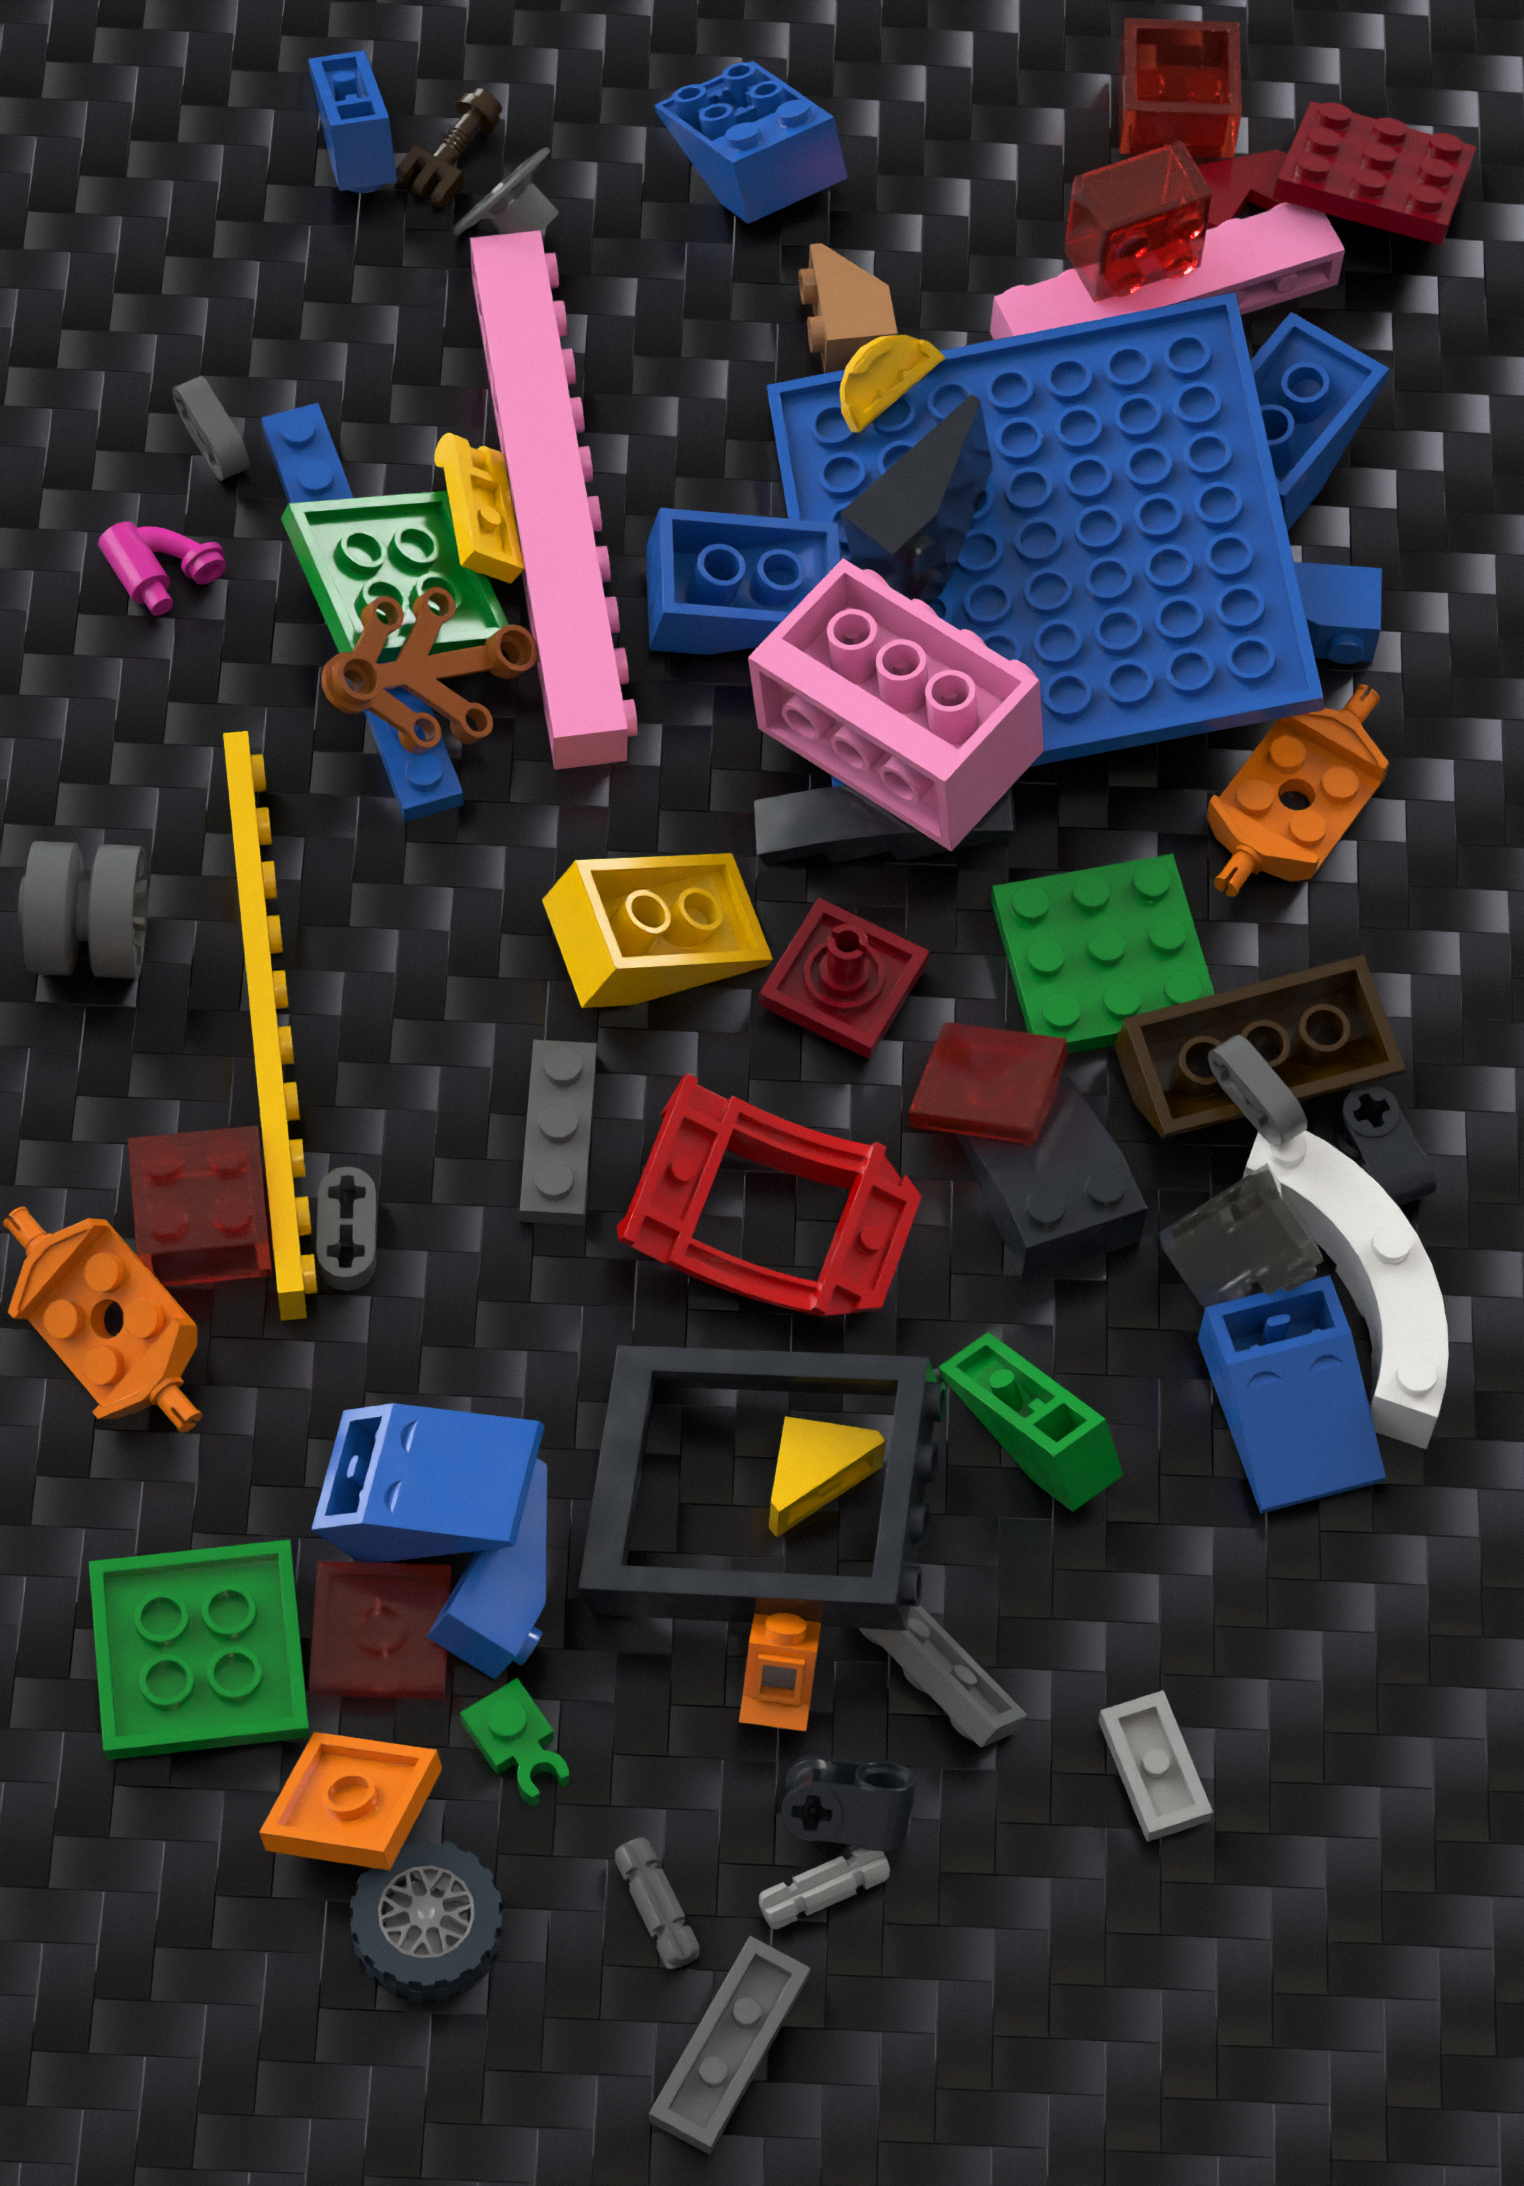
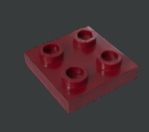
M818 897L761 989L758 1006L870 1060L926 968L930 951Z

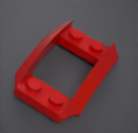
M687 1073L678 1084L659 1116L664 1120L626 1217L617 1224L619 1241L703 1282L778 1307L818 1316L879 1310L883 1306L922 1198L909 1177L905 1175L901 1178L884 1154L887 1147L876 1141L872 1145L830 1136L777 1117L735 1096L726 1099L698 1085L699 1078ZM725 1149L774 1169L822 1184L851 1190L817 1282L752 1264L692 1238Z

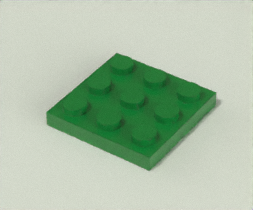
M448 491L289 503L281 517L339 653L353 651L364 629L361 622V613L364 607L380 596H389L401 605L404 621L399 629L387 636L376 663L396 661L416 620L413 613L414 601L432 587H440L447 590L455 601L456 610L454 616L442 625L428 655L485 645L488 637L502 627L509 625L487 575L476 573L460 565ZM429 600L428 603L431 611L440 616V609L437 604ZM377 609L378 619L383 624L388 625L389 621L386 614Z
M1173 854L992 886L991 902L1035 1060L1113 1046L1124 1018L1215 994Z
M290 1540L89 1561L105 1760L310 1737Z

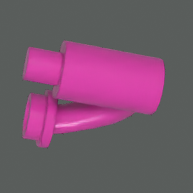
M120 522L108 528L101 535L98 542L99 548L132 600L137 604L146 603L151 613L156 616L166 613L172 607L173 600L166 591L169 587L170 579L153 552H162L182 559L181 569L188 578L194 579L200 585L215 581L224 573L227 567L224 560L225 552L220 544L216 542L200 544L179 533L160 527L145 526L137 528L132 522Z

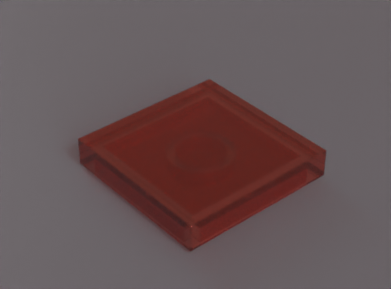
M944 1022L909 1109L911 1127L1034 1144L1068 1055L1066 1038Z
M317 1561L309 1681L310 1695L445 1699L448 1650L427 1638V1635L451 1595V1565Z

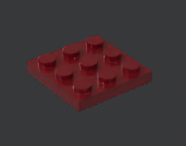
M1310 101L1278 175L1272 199L1442 246L1468 177L1476 146L1465 144L1458 137L1451 134L1435 133L1432 135L1407 128L1404 123L1393 118L1374 119L1352 113L1349 108L1338 103L1327 102L1319 104Z

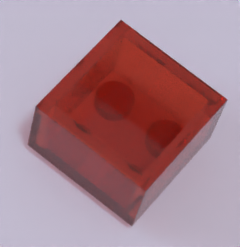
M1124 18L1118 59L1119 153L1234 158L1242 116L1240 22Z
M1182 141L1074 177L1064 250L1094 303L1113 296H1128L1140 287L1166 278L1177 279L1183 277L1193 269L1201 266L1213 193Z
M258 1126L128 1138L137 1256L163 1287L272 1276Z

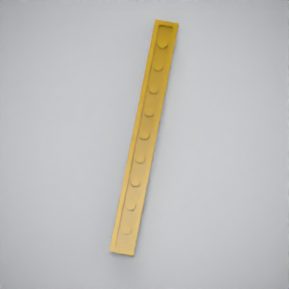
M248 731L223 733L281 1321L307 1318L305 1294L318 1293L314 1254L301 1255L299 1236L312 1235L308 1196L295 1197L293 1178L306 1177L302 1139L289 1140L287 1121L300 1120L296 1082L283 1083L282 1065L294 1064L291 1026L278 1027L276 1009L289 1008L285 970L272 971L271 954L283 953L279 915L267 916L265 899L277 898L274 861L261 862L260 845L272 844L268 807L256 808L254 792L267 791L263 754L250 755Z

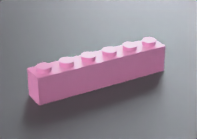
M1285 202L1275 206L1270 211L1245 219H1230L1216 228L1190 236H1175L1164 244L1136 253L1124 252L1107 262L1084 269H1069L1055 278L1030 286L1019 285L1012 287L1003 294L994 296L990 333L993 339L997 340L1236 292L1240 315L1338 285L1345 249L1325 213Z

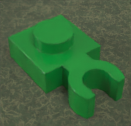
M518 1678L460 1712L461 1723L496 1775H499L513 1765L518 1771L519 1793L529 1805L534 1807L540 1803V1793L531 1781L538 1773L548 1772L552 1774L562 1788L570 1785L569 1769L565 1760L555 1752L542 1749L554 1741V1730Z

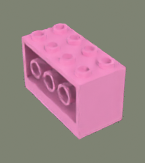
M842 559L748 657L758 729L950 851L961 842L1044 751L1040 679L1036 677L1028 666L1018 660L1009 661L989 649L984 641L972 631L966 629L958 630L939 618L935 611L925 602L918 599L911 601L890 588L887 582L876 572L869 569L861 570L845 559Z

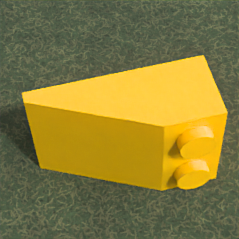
M732 853L575 860L542 900L582 1008L639 1004L766 967L773 960Z

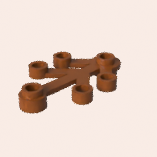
M432 587L414 601L413 613L416 620L396 661L383 664L376 663L387 636L399 629L404 621L401 605L389 596H380L362 610L361 622L364 629L353 651L342 652L331 658L323 668L321 683L327 699L337 709L349 714H359L369 710L398 730L399 740L404 749L412 754L419 755L427 752L439 743L441 727L438 721L428 713L419 712L416 714L385 690L402 687L449 719L451 731L457 740L468 745L475 744L486 737L493 728V719L489 710L482 704L469 703L437 680L486 671L497 677L513 679L523 674L535 664L538 657V647L534 637L528 630L519 625L511 624L502 627L488 637L485 645L428 655L442 625L454 616L456 610L455 601L447 590L440 587ZM429 600L437 604L440 609V616L431 611L428 603ZM377 609L386 614L389 621L388 625L383 624L378 619ZM501 649L507 653L510 662L503 656ZM344 677L352 681L355 691L347 685ZM466 715L473 718L476 722L477 732L468 726ZM414 725L424 731L426 742L416 736Z

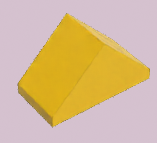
M785 1416L769 1518V1529L776 1538L883 1466L886 1440L878 1430Z

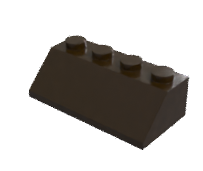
M1364 955L1124 1018L1114 1045L1134 1104L1163 1139L1245 1117L1217 1082L1208 1061L1209 1051L1235 1035H1241L1253 1045L1291 1090L1298 1102L1404 1074L1406 1070Z

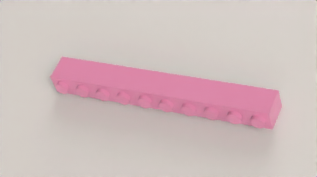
M541 230L470 238L471 274L501 453L505 460L524 570L521 573L531 633L538 647L536 663L554 770L627 761L628 737L638 736L637 715L634 700H623L620 685L629 684L628 664L625 648L614 649L611 636L612 633L620 632L618 606L615 596H604L602 583L611 582L610 562L607 546L596 547L594 532H602L598 496L587 497L585 483L593 482L592 459L589 446L578 447L576 436L577 433H584V415L581 398H570L568 385L576 384V373L572 348L561 349L559 337L567 336L564 301H553L551 289L559 288L555 253H544Z

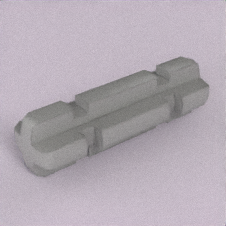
M860 1847L851 1851L852 1857L848 1860L840 1856L793 1877L794 1883L788 1887L782 1882L762 1891L759 1895V1905L765 1920L772 1929H779L797 1921V1915L802 1911L808 1916L857 1894L855 1889L860 1885L868 1889L886 1881L889 1877L890 1867L884 1852Z

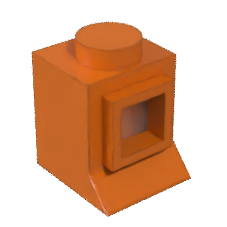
M754 1613L739 1722L806 1731L821 1622L806 1621L790 1613H776L773 1615Z

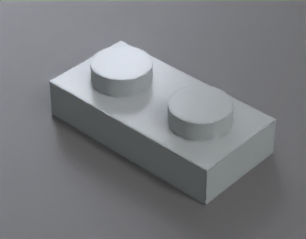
M1164 1690L1100 1710L1099 1724L1146 1841L1148 1842L1209 1822L1213 1814L1212 1808Z

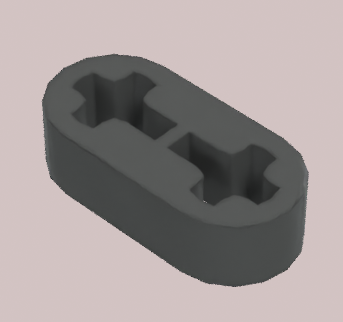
M199 376L174 387L172 393L179 415L216 477L222 481L249 469V456L242 438L203 376Z
M1235 1035L1209 1051V1065L1217 1082L1268 1143L1274 1147H1280L1306 1130L1307 1119L1297 1098L1246 1038L1241 1035Z
M347 1166L336 1168L329 1172L320 1182L317 1204L316 1252L319 1274L324 1282L334 1289L350 1291L359 1289L367 1284L375 1272L377 1197L375 1184L371 1177L359 1168ZM348 1189L355 1190L356 1200L353 1203V1219H342L339 1202L342 1197V1191ZM341 1239H353L355 1258L350 1268L339 1267L338 1258L341 1254Z

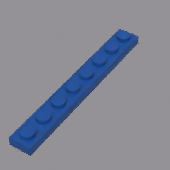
M319 403L261 418L262 432L288 504L353 498ZM402 687L385 690L416 714L424 712L435 718L430 706ZM369 710L364 711L404 822L464 805L463 791L442 735L439 743L427 752L419 755L412 754L401 745L397 729ZM414 725L416 736L426 742L424 731Z

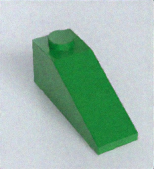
M990 1332L984 1334L938 1367L943 1380L1031 1480L1072 1512L1124 1475L1106 1419Z

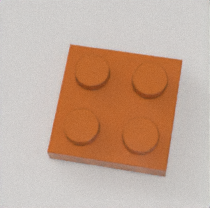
M314 1732L259 1832L265 1850L390 1870L443 1769L437 1750Z

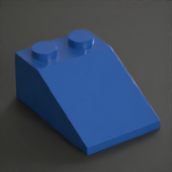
M1290 312L1251 359L1287 532L1323 488L1389 377L1388 367Z
M659 508L646 544L649 650L712 655L758 647L840 562L838 523Z

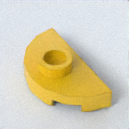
M908 335L882 336L860 347L846 365L840 385L841 412L850 431L855 433L861 432L946 357L930 342Z

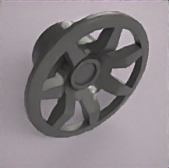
M548 147L540 149L518 166L505 180L494 187L455 226L454 235L458 236L480 220H488L501 235L542 231L559 214V211L532 182V173L551 150Z

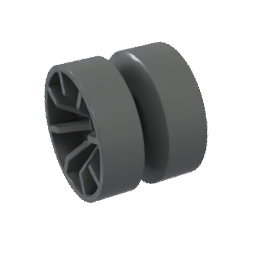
M34 841L32 843L28 856L26 876H23L21 880L18 904L19 935L23 939L24 961L28 974L71 976L78 963L81 942L85 941L88 942L89 962L95 977L139 978L144 956L148 903L147 859L143 846L101 844L94 857L91 878L84 879L83 859L77 843Z

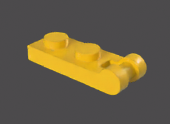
M446 433L438 442L434 460L436 466L444 469L460 565L476 573L485 574L511 584L524 570L504 456L500 451L487 446H481L478 449L469 446L467 439L452 433Z

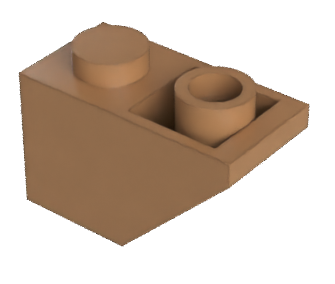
M810 244L808 269L799 270V288L802 304H812L814 317H808L807 320L811 353L821 352L824 373L845 370L846 365L860 347L878 337L898 335L889 285L824 244Z

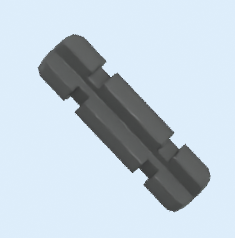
M644 1837L636 1838L615 1850V1862L625 1881L631 1880L629 1891L651 1937H658L656 1948L665 1966L669 1969H677L699 1957V1944L691 1927L683 1926L685 1915L663 1869H656L658 1866L656 1861L658 1859L649 1840Z

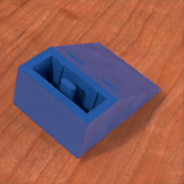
M754 61L733 64L727 67L722 75L700 85L684 86L675 91L673 97L654 105L659 118L719 202L747 224L848 178L834 117Z
M1330 1275L1205 1308L1197 1341L1260 1514L1385 1481V1470L1352 1333Z
M396 1403L343 1410L311 1530L361 1565L514 1547L545 1425L535 1420Z

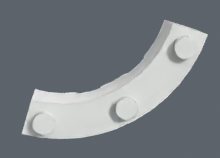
M1305 1130L1280 1147H1274L1258 1132L1245 1167L1237 1201L1281 1221L1304 1239H1306L1308 1234L1337 1264L1335 1271L1349 1290L1360 1315L1365 1317L1370 1333L1373 1351L1371 1354L1372 1389L1369 1408L1375 1432L1427 1449L1439 1415L1446 1387L1449 1358L1448 1327L1442 1293L1432 1263L1417 1233L1398 1205L1379 1183L1357 1163L1328 1142Z

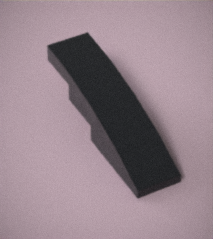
M848 785L812 789L754 801L757 855L765 866L824 853L830 862L834 864L888 851L892 852L898 862L950 851ZM1012 786L953 850L1017 836Z

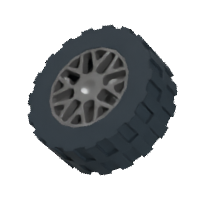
M418 1839V1843L406 1845L404 1842L390 1870L370 1868L366 1874L362 1873L356 1883L357 1893L356 1896H352L350 1904V1926L354 1951L359 1963L363 1962L365 1965L366 1974L374 1983L378 1981L385 1986L386 1992L396 1997L398 1994L409 1997V2001L423 2003V1999H436V2002L449 2000L450 1995L457 1992L463 1994L473 1988V1983L479 1977L483 1979L490 1971L491 1961L494 1956L498 1957L501 1948V1935L503 1933L502 1899L500 1890H497L495 1887L494 1876L488 1867L484 1869L479 1864V1858L468 1850L466 1853L458 1849L457 1844L444 1841V1844L431 1842V1839Z

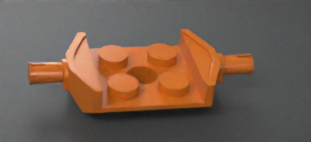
M1359 685L1342 710L1336 711L1335 709L1324 708L1322 711L1277 719L1220 797L1214 795L1211 798L1206 815L1215 838L1232 853L1230 861L1214 879V885L1220 892H1223L1228 885L1229 888L1226 891V895L1230 897L1236 896L1238 890L1252 872L1258 875L1262 871L1289 882L1312 879L1384 781L1387 773L1388 760L1362 727L1364 720L1380 702V697L1374 689H1371L1366 696L1365 694L1369 686ZM1289 791L1300 792L1309 799L1311 806L1304 810H1292L1281 803L1279 796Z
M23 1206L13 1210L9 1215L14 1220L6 1218L3 1225L6 1229H9L26 1249L27 1258L23 1263L8 1310L13 1319L29 1320L100 1404L93 1410V1414L98 1419H118L138 1413L151 1405H158L180 1433H185L196 1425L192 1419L200 1421L202 1413L193 1406L179 1387L184 1383L181 1375L197 1347V1325L106 1219L88 1218L56 1233L47 1234L29 1214L26 1207ZM113 1302H117L124 1313L123 1327L115 1337L108 1333L104 1323L105 1312Z

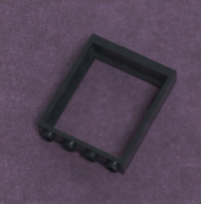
M618 1345L578 1587L592 1614L753 1623L754 1613L763 1615L790 1613L806 1621L821 1622L822 1627L907 1631L910 1607H919L922 1599L923 1574L921 1567L916 1566L918 1544L927 1545L930 1537L931 1512L929 1505L924 1504L926 1483H935L938 1475L939 1452L937 1443H932L934 1422H943L945 1418L947 1404L945 1383L937 1382L928 1357ZM655 1387L896 1396L872 1577L627 1566Z

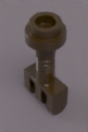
M477 88L472 93L463 94L459 99L456 108L461 117L433 154L426 152L416 145L411 148L396 168L397 182L395 184L405 188L419 172L412 185V193L424 199L435 185L439 183L431 196V204L444 209L464 184L462 171L453 167V165L479 131L490 134L500 124L499 114L502 112V106L492 94L483 89Z

